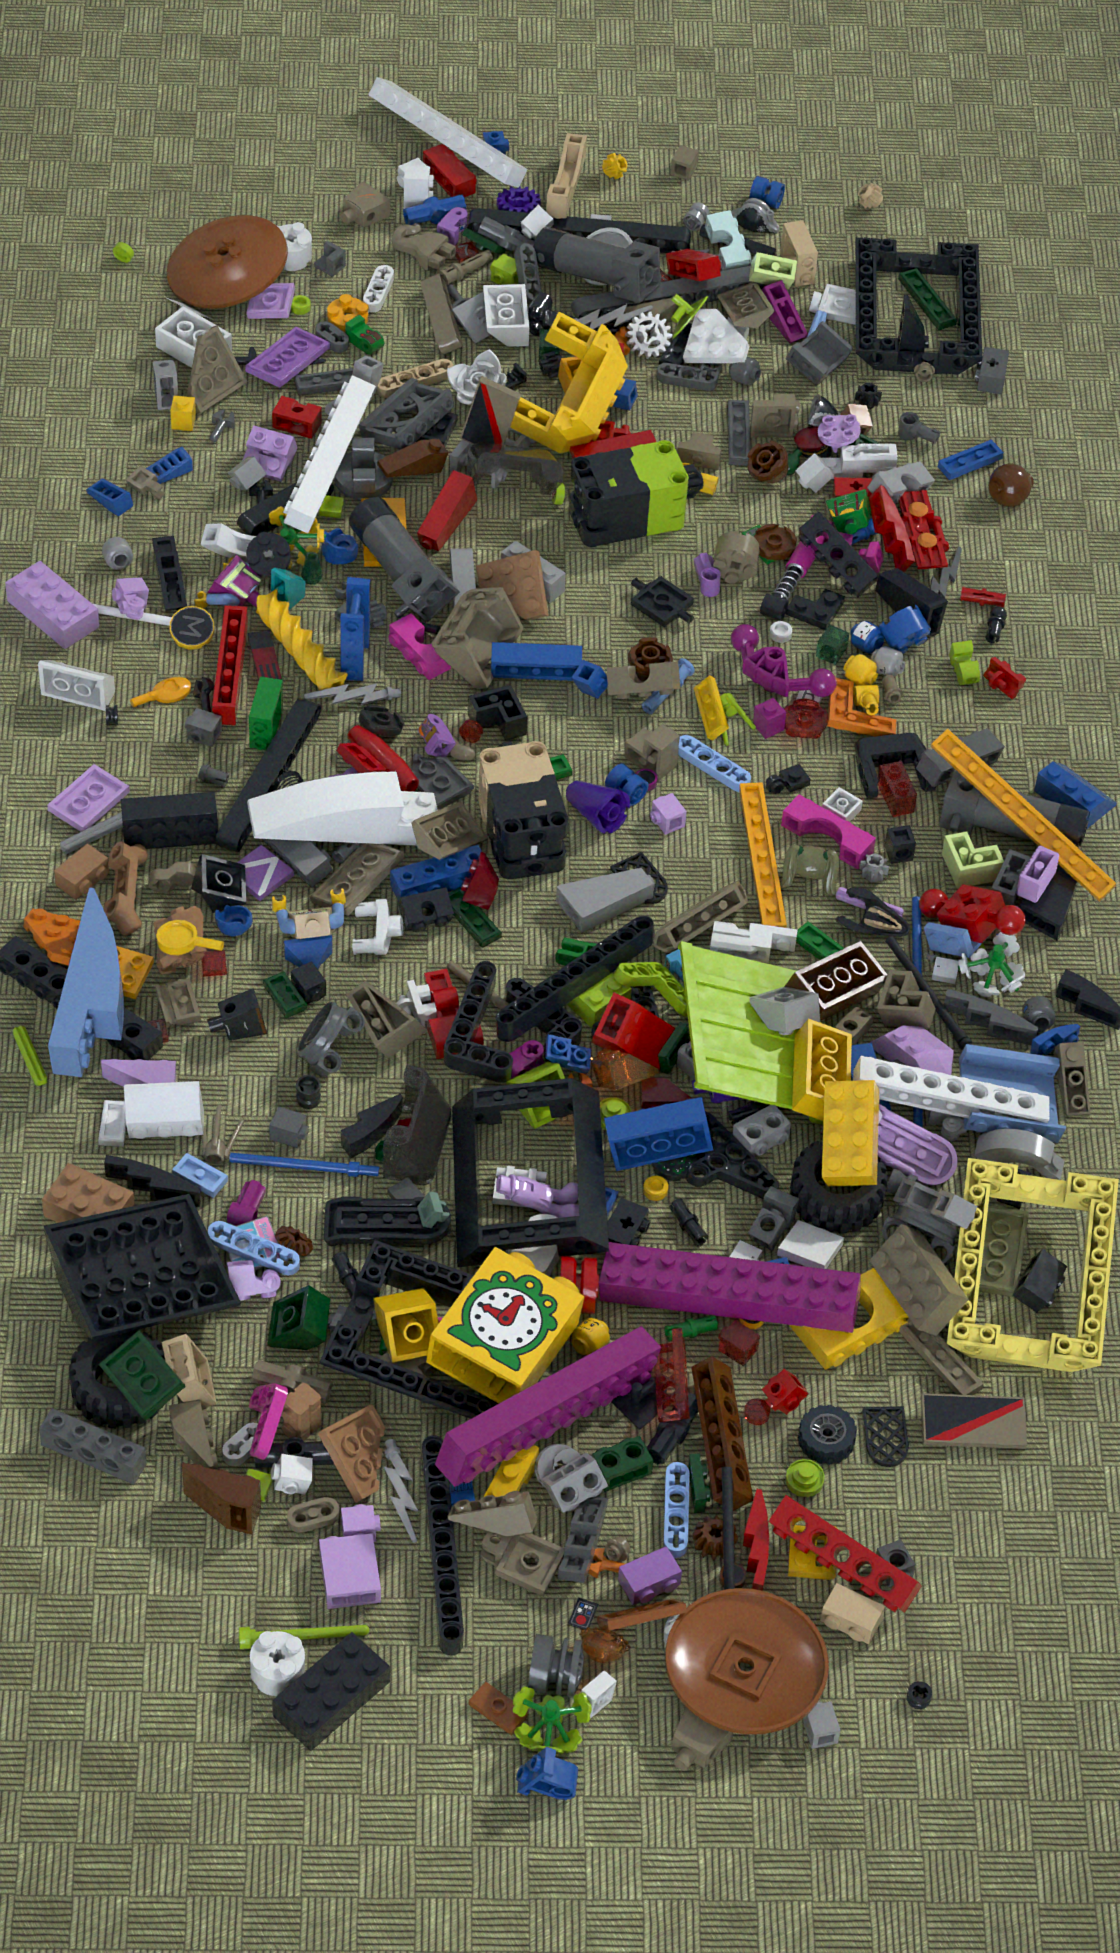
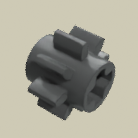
M371 600L370 627L376 628L384 625L383 620L387 619V611L383 603L377 604V600Z

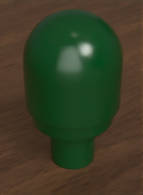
M798 449L788 454L789 469L786 476L793 475L800 466L799 458L802 452Z

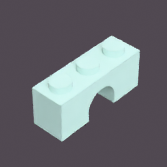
M731 211L707 215L705 229L711 244L722 242L728 245L719 250L721 270L749 266L751 254L745 248L744 236L739 233L737 219L733 218Z

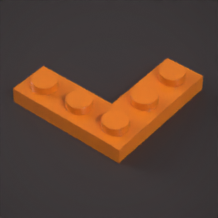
M836 678V688L829 695L828 727L874 737L896 734V719L852 710L854 682Z

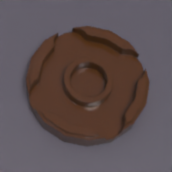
M779 524L764 525L758 528L754 535V538L759 543V555L768 560H784L790 557L796 549L797 538L795 533L785 526L782 528L779 527Z

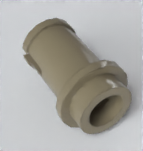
M894 675L883 677L882 684L886 691V700L890 703L899 702L903 693L898 688L896 677Z

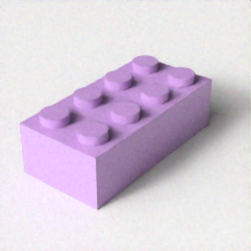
M38 561L5 582L7 601L64 649L99 628L98 608L41 561Z

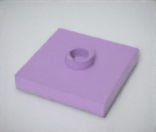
M273 283L263 292L251 298L246 313L248 319L289 318L295 292L294 283Z

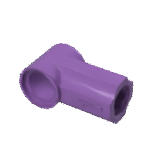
M700 553L694 558V567L700 581V592L704 596L714 597L720 592L721 573L718 569L714 568L712 556L707 553Z

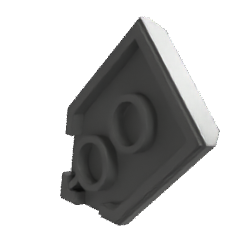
M414 754L411 770L419 780L417 789L420 792L434 793L437 809H443L470 794L474 789V785L446 757L437 756V759L423 757L421 754Z

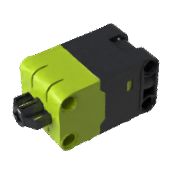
M667 440L608 452H599L593 455L578 456L571 462V480L574 485V491L569 495V513L582 543L587 547H597L614 542L678 531L684 527L687 499L694 498L699 490L703 489V477L694 464L683 466L674 444Z

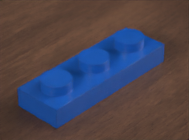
M991 439L939 460L938 468L949 480H952L1003 459L1004 452Z

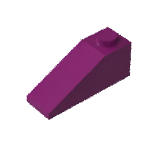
M780 280L765 286L762 292L774 309V313L769 317L771 322L789 344L806 338L808 333L783 281Z

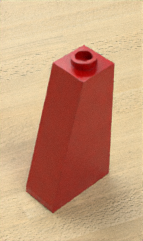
M455 470L452 471L417 532L419 543L422 547L428 550L440 551L475 505L477 495L473 477Z

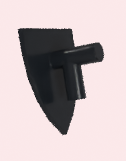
M650 1378L644 1385L635 1382L629 1393L624 1396L619 1395L615 1397L611 1403L640 1430L658 1415L664 1405L667 1394V1379Z

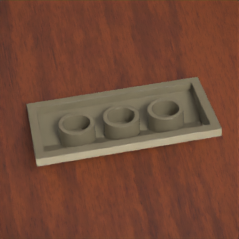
M751 282L717 295V299L734 326L758 328L774 313L772 305L756 282Z
M462 802L445 807L411 822L418 849L439 860L482 843L489 838Z

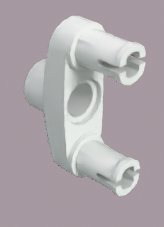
M376 899L374 902L359 903V906L355 908L356 918L377 916L376 936L370 939H353V954L375 953V955H386L391 937L403 936L402 915L390 916L387 899Z

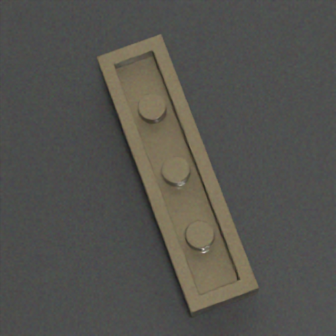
M910 1318L907 1319L908 1323L900 1326L899 1332L956 1395H974L983 1389L984 1383L939 1334L935 1336L918 1330Z

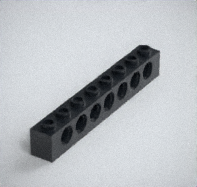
M15 936L0 949V972L11 976L19 985L29 988L37 997L47 1000L58 1009L68 970L57 962L51 961L45 954ZM125 1007L121 1040L105 1039L112 1047L119 1048L132 1060H150L163 1047L162 1032Z

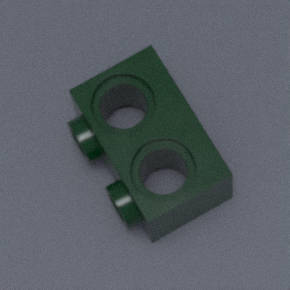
M640 1436L632 1439H623L619 1444L611 1447H602L595 1453H592V1457L596 1460L608 1484L603 1489L604 1492L652 1474L653 1459Z

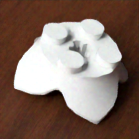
M490 349L479 354L471 366L457 364L447 369L449 383L458 393L456 396L457 400L463 404L471 405L481 376L503 386L507 383V376L501 373L499 359Z

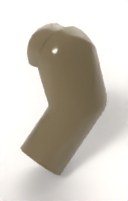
M452 736L456 744L450 751L451 756L458 760H473L475 757L474 749L459 744L458 738Z

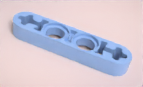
M689 735L680 736L678 755L736 792H739L740 783H751L750 773L694 737ZM701 755H706L710 757V759L707 761L700 760L698 757ZM722 766L726 767L728 771L720 772L716 768Z
M215 1221L208 1227V1234L213 1245L247 1260H253L254 1263L287 1276L297 1273L300 1268L299 1255L289 1248L223 1221ZM220 1230H223L224 1236L220 1235L216 1238L215 1232L218 1233ZM240 1238H245L250 1243L246 1248L241 1249L236 1247L235 1242ZM262 1248H269L273 1253L268 1258H262L258 1255V1252ZM289 1258L292 1259L293 1264H289L287 1267L284 1266V1261H288Z
M680 1462L671 1463L667 1467L665 1475L663 1547L667 1546L674 1558L683 1556L687 1551L690 1473L688 1467ZM675 1472L680 1473L679 1485H675ZM672 1494H680L684 1500L680 1503H674L669 1497ZM675 1516L680 1517L683 1520V1524L674 1526L669 1522V1519ZM673 1535H678V1548L673 1547Z

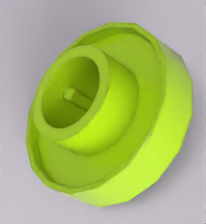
M619 1098L602 1100L600 1102L601 1127L606 1130L604 1118L630 1113L631 1108L629 1104Z
M802 1459L790 1464L787 1469L785 1482L787 1488L795 1495L811 1497L819 1493L823 1488L825 1475L818 1463Z

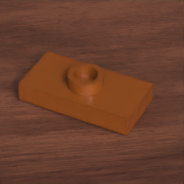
M486 1681L468 1701L470 1707L511 1736L514 1734L515 1729L520 1727L529 1716L528 1711L523 1717L513 1713V1700Z

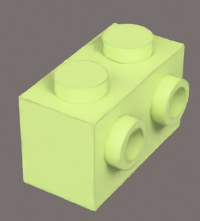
M757 252L751 262L749 281L770 285L782 280L786 289H789L795 280L797 261Z

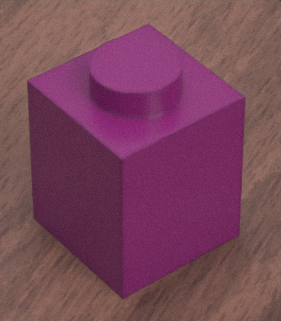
M774 698L754 707L753 724L765 739L784 731L786 711Z

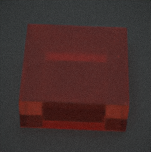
M225 950L204 953L205 956L201 959L203 977L227 975Z

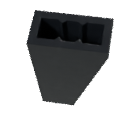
M898 568L879 574L875 591L895 612L909 606L914 610L915 605H917L931 628L927 638L940 633L948 603L944 597Z
M1059 864L1057 865L1056 873L1039 900L1034 903L1024 898L1019 906L1025 915V924L1056 941L1060 938L1078 886V882Z

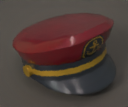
M818 426L804 428L795 434L794 441L797 449L807 459L814 453L820 458H829L831 456V447L823 444L819 439Z

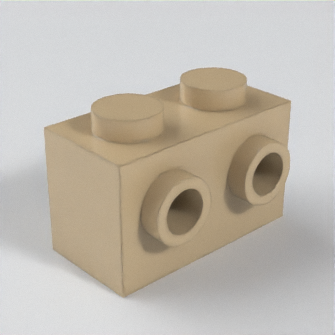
M836 1583L822 1608L820 1621L825 1623L830 1629H838L856 1641H863L869 1644L883 1619L885 1606Z

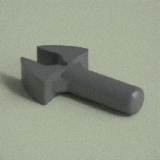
M225 409L212 415V423L217 424L209 436L212 442L218 440L225 427L234 429L235 418L232 411L229 417L224 420Z

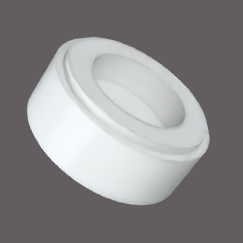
M814 291L809 308L810 312H817L822 296L820 292Z
M777 621L771 625L770 638L773 641L784 643L791 639L792 627L790 624L784 621Z

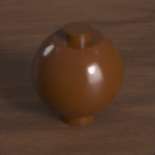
M1008 463L997 467L992 472L988 482V489L995 502L1002 506L1014 507L1023 503L1028 498L1034 481L1032 475L1023 467Z

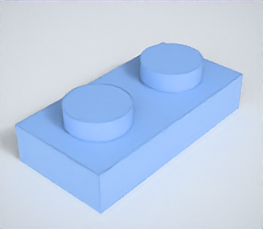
M188 1153L172 1169V1174L200 1188L201 1192L212 1198L228 1182V1175Z

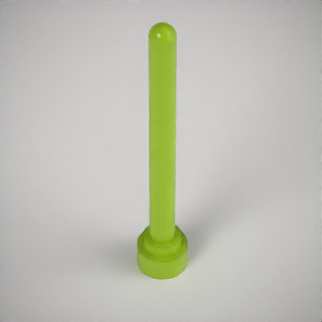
M367 1625L274 1630L269 1632H286L298 1637L300 1640L346 1637L351 1632L356 1636H366L370 1629ZM239 1627V1648L251 1649V1646H253L259 1636L266 1631L256 1632L255 1629H250V1627Z

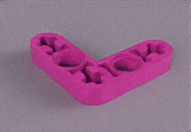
M272 1383L258 1386L253 1391L249 1408L261 1412V1416L251 1444L250 1456L265 1460L268 1456L287 1398V1387Z

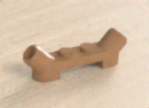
M120 841L114 845L109 855L108 867L115 870L113 897L104 903V912L107 919L115 923L121 935L127 936L138 930L142 925V921L134 910V900L136 898L135 888L138 878L137 866L147 861L148 853L141 844L129 846Z

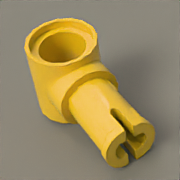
M878 685L854 686L853 699L855 706H862L869 715L877 714L879 711Z

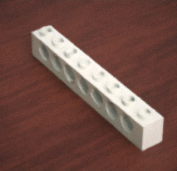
M860 1056L853 1070V1081L875 1080L879 1088V1099L964 1118H969L972 1112H983V1114L1048 1123L1049 1096L1021 1091L865 1056Z

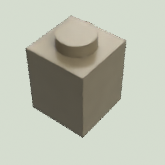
M680 145L671 159L670 175L689 181L698 167L699 150Z

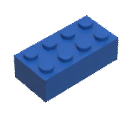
M702 1097L604 1118L616 1171L713 1150Z

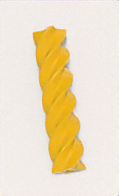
M278 589L267 595H258L256 613L259 614L264 624L271 629L274 636L283 644L286 651L294 657L296 663L306 672L308 678L317 685L319 691L344 685L348 674L335 670L336 659L324 656V644L312 642V630L300 627L301 616L289 614V602L277 599Z

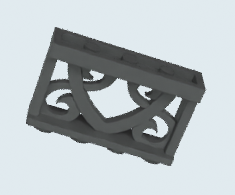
M410 378L359 423L362 438H374V442L398 450L414 444L454 407L451 390H442L420 384L417 379ZM418 408L419 413L414 418L399 422L398 418L402 414Z

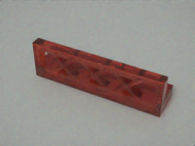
M682 1328L672 1329L673 1343L659 1344L662 1348L657 1357L658 1362L655 1365L657 1415L659 1422L690 1418L686 1345ZM673 1352V1355L667 1360L661 1356V1353ZM668 1368L674 1370L670 1377L662 1374ZM669 1386L675 1388L671 1395L663 1392ZM670 1404L677 1407V1411L663 1412Z

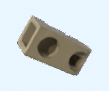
M855 1007L835 1028L852 1034V1045H855L869 1031L874 1021V1016L866 1013L859 1007Z

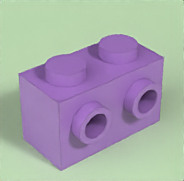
M666 1546L620 1566L618 1581L634 1606L640 1602L647 1603L663 1592L669 1593L674 1591L681 1583L682 1571Z

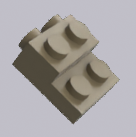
M774 394L773 400H753L750 438L793 437L794 428L798 427V417L795 414L799 413L800 403L799 400L795 399V394Z

